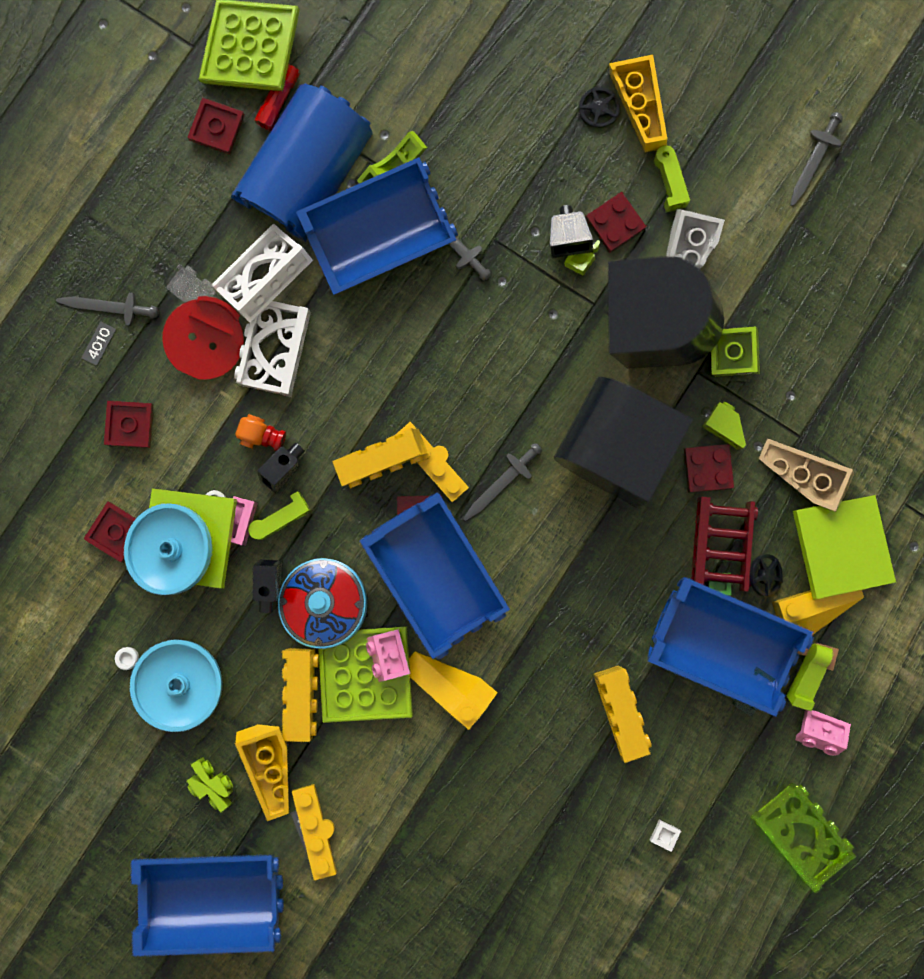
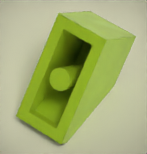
M719 402L712 409L702 428L739 451L746 445L739 414L734 411L735 408L729 403Z

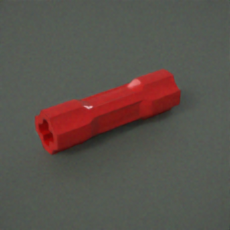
M288 64L283 91L270 90L264 104L260 107L254 119L258 126L272 131L279 117V112L300 75L296 67Z

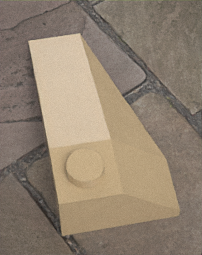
M770 439L766 440L759 457L760 461L812 503L835 512L845 497L854 476L853 469Z

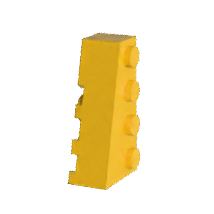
M653 55L609 63V74L644 151L658 150L659 147L667 145V134Z

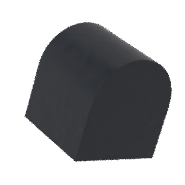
M672 256L608 261L609 354L627 369L687 365L699 361L714 349L720 340L724 328V311L708 279L696 265L688 260Z
M597 377L560 444L554 460L580 478L637 508L650 501L693 419L627 384L607 377Z

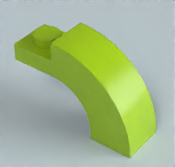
M414 131L408 132L387 157L376 164L369 165L357 180L360 184L420 157L427 149V146Z

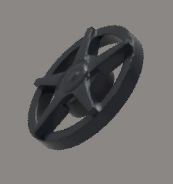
M595 87L584 93L579 103L581 118L586 124L595 128H604L611 125L618 117L620 103L616 94L604 87ZM596 92H604L610 96L606 99L599 98ZM593 94L594 100L592 104L583 105L585 98ZM612 99L616 104L615 114L608 109V103ZM583 110H591V113L595 116L594 122L585 116ZM605 114L613 117L605 123H597L598 118Z
M762 554L751 565L750 583L757 594L761 596L774 595L783 583L782 567L779 559L775 556ZM764 558H769L770 560H772L770 566H767L765 564V562L763 561ZM759 564L761 568L758 570L757 578H755L756 568ZM775 581V586L771 590V583ZM756 582L765 584V592L759 589Z

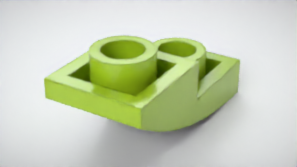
M202 757L191 764L199 778L214 792L223 797H227L233 792L231 789L233 784L227 775L224 776L222 772L214 776V769L208 760L205 761Z
M194 775L187 780L190 793L194 797L198 796L199 799L208 794L210 797L208 799L209 803L215 810L219 809L222 812L232 804L228 797H223L210 789L199 776Z

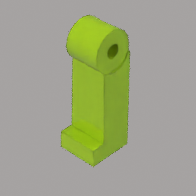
M663 145L656 152L654 164L661 171L668 198H666L664 207L666 213L686 208L690 198L674 149L671 146Z
M297 491L291 495L292 503L263 520H255L250 523L248 527L249 535L257 540L266 539L310 513L311 510L302 494Z
M813 644L810 647L786 695L793 706L812 711L815 704L813 699L833 658V650L831 648L818 644Z

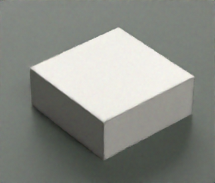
M659 820L650 841L672 852L681 830Z

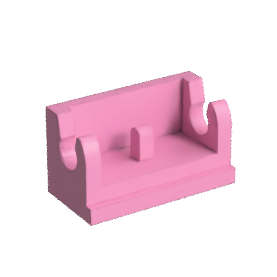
M233 496V499H237L231 542L246 546L249 536L248 527L253 522L258 503Z

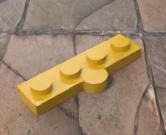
M409 422L395 435L404 434V431L411 428L416 429V427ZM421 434L428 454L424 455V460L417 462V464L453 503L469 487L446 462L448 459L447 449L443 446L433 448Z
M315 784L292 790L314 881L336 875L337 870L328 839L333 835L335 826L331 820L322 818L323 815Z

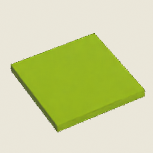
M216 0L199 81L204 84L283 91L300 12L299 7Z
M152 489L149 508L160 504L181 505L193 510L203 519L212 540V556L208 569L195 585L224 589L237 499Z
M876 495L842 501L836 512L821 506L793 511L813 600L896 582Z
M407 627L360 629L351 639L339 646L327 649L318 648L323 723L413 717L410 674L379 682L373 675V659L366 649L368 637L399 629L410 671Z

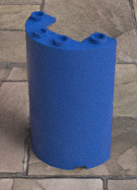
M305 83L301 84L233 191L231 198L248 209H251L253 206L283 224L287 232L306 242L308 237L296 212L336 194L373 134L370 128L371 123L350 108V103L342 97L336 98L324 86L317 88Z
M420 157L296 212L333 295L456 241L455 237L458 236L453 223L449 224L444 208H439L436 201L439 199L436 189L434 187L430 188L428 183V175L431 174L426 162H421Z
M435 493L426 498L425 501L413 505L373 530L372 534L366 535L360 540L432 659L437 658L438 660L449 653L448 649L452 647L451 643L455 645L464 639L463 635L469 631L472 633L478 631L483 627L482 623L486 620L490 622L493 620L494 622L500 621L506 617L505 612L510 610L439 493Z
M686 577L681 578L677 583V586L680 587L679 590H673L654 630L651 640H653L655 645L654 648L651 646L649 648L648 662L777 716L778 711L781 712L786 702L784 699L785 695L781 692L782 686L785 687L790 678V674H788L790 668L795 666L798 661L799 654L797 652L804 653L806 649L810 648L813 642V632Z
M274 855L131 860V883L138 884V926L132 932L133 956L274 951L276 943L281 941V929L278 928L279 913H283L284 901L283 898H280L279 890L283 889V876L278 874L279 858H275Z

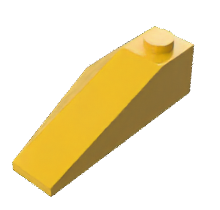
M811 590L773 601L772 604L777 617L810 630L815 634L863 599L864 595L862 590L813 600Z
M416 651L409 658L410 678L468 730L483 714L498 693L480 677Z
M255 725L236 732L235 745L267 821L289 814L287 745L280 728L277 726Z

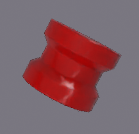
M269 425L264 433L262 446H270L277 451L283 446L287 432L275 430L273 426Z

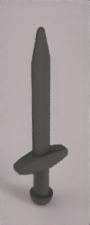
M834 112L830 116L831 120L825 132L819 130L811 131L810 136L818 141L794 188L791 206L795 205L804 194L827 147L839 148L842 142L834 137L833 133L838 124L843 120L842 114Z
M455 237L456 241L449 243V245L461 257L456 268L460 270L470 265L480 275L479 278L481 280H487L491 276L489 268L485 269L476 259L482 247L477 246L468 250Z
M134 293L128 294L125 303L81 297L56 299L58 303L72 308L124 314L127 326L132 325L135 314L149 316L151 319L156 318L159 314V310L155 306H136Z
M534 443L520 459L508 453L506 457L512 466L472 504L464 516V520L466 521L481 512L519 473L530 479L532 476L526 465L537 454H541L542 448Z

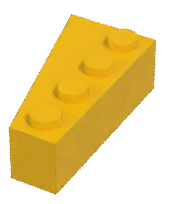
M411 428L404 431V434L387 438L386 442L372 444L363 451L353 452L332 462L341 485H349L350 488L361 485V480L369 477L371 481L382 477V472L390 469V472L403 468L402 464L410 461L411 465L424 460L423 456L428 454L419 429Z
M288 648L282 650V659H287V663L284 664L282 669V679L287 681V686H284L282 692L283 704H286V709H283V738L285 741L310 742L313 736L317 734V722H313V713H317L318 700L314 699V690H318V677H315V668L319 666V654H315V649Z
M615 666L594 673L593 676L622 761L626 763L650 755L649 748L652 745L648 734L644 735L642 728L644 721L641 713L637 712L635 706L637 700L634 692L630 689L628 683L630 680L626 669Z

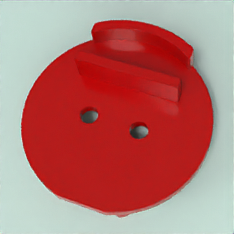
M199 296L196 300L183 303L170 314L163 328L162 343L168 360L178 371L196 379H213L224 375L235 366L240 358V349L244 343L243 331L238 321L240 315L232 306L214 297ZM190 333L195 334V340L189 339L188 336ZM212 342L216 344V349L214 350L209 348V344Z

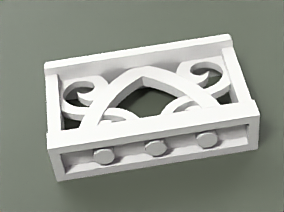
M272 224L212 284V287L248 322H251L313 260L302 246L293 241L275 224ZM282 243V247L279 251L278 246ZM289 246L292 250L287 254L286 251ZM271 262L269 272L262 279L251 282L253 271L259 265ZM243 296V298L239 302H236L234 300Z
M272 301L250 324L247 323L244 333L245 337H247L245 345L241 346L239 357L242 358L240 366L236 367L234 379H237L236 383L239 386L288 397L292 396L311 315L309 308ZM272 309L277 314L278 322L274 323L270 315H268L269 320L263 322L261 315L265 310ZM281 311L297 314V318L282 320ZM259 326L260 328H262V330L257 333ZM282 329H285V334L291 332L292 337L288 340L284 339ZM278 331L280 341L290 348L289 353L276 355L269 364L262 354L259 344L266 337ZM252 352L254 353L256 359H251ZM280 359L285 361L283 368H280L279 364H277L276 369L273 368ZM251 366L257 368L254 374L261 373L263 368L266 372L259 380H251L248 376L249 368ZM271 375L282 383L281 387L264 384V382Z

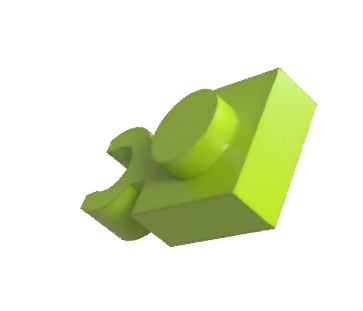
M597 240L593 245V252L568 256L565 260V267L584 276L595 260V254L593 253L599 250L600 241Z

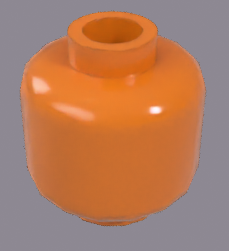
M250 414L240 419L235 433L236 438L241 440L240 445L253 449L254 445H262V439L267 429L264 419Z

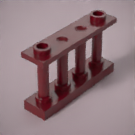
M711 497L697 498L691 580L702 585L707 583V581L740 584L739 591H749V587H752L750 583L753 526L754 520H757L758 508L755 507V502H746L745 508L714 506L713 503H710ZM715 514L745 517L744 531L712 528L711 525H708L709 516ZM712 536L743 539L742 553L710 550L707 547V538L710 539ZM709 559L740 561L741 572L740 575L708 572V570H705V563Z

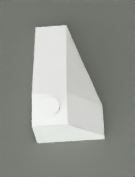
M677 209L666 256L688 260L700 269L706 263V259L713 248L718 244L725 220Z

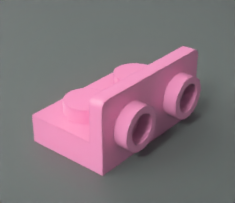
M399 629L367 638L366 649L368 654L372 656L374 663L372 665V672L379 682L410 674Z
M806 710L804 712L801 732L796 735L795 740L802 742L806 747H815L823 750L825 754L839 755L847 749L851 724L814 710Z

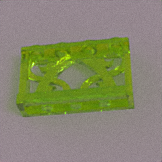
M791 782L787 788L762 809L752 814L751 818L805 884L816 893L822 888V884L848 862L856 858L852 852L854 847L846 838L841 839L837 834L840 830L831 820L827 822L822 816L825 813L824 810L816 802L812 803L808 799L810 794L801 784L798 786ZM791 797L798 798L801 803L800 808L795 809L794 803H792L790 806L792 814H787L785 808L786 801ZM780 806L782 815L767 820L766 817ZM807 808L814 815V817L805 815V813L807 812ZM792 823H805L815 826L816 843L814 850L807 846H797L790 849L789 845L792 843L795 835ZM784 824H787L789 828L787 836H782L780 833L782 829H786ZM825 830L832 838L825 839ZM832 844L836 845L840 851L838 858L835 860L823 858V853L828 855L834 854L830 852L829 847ZM803 851L812 854V858L807 855L806 860H801L800 855ZM820 862L828 865L818 875L813 877Z

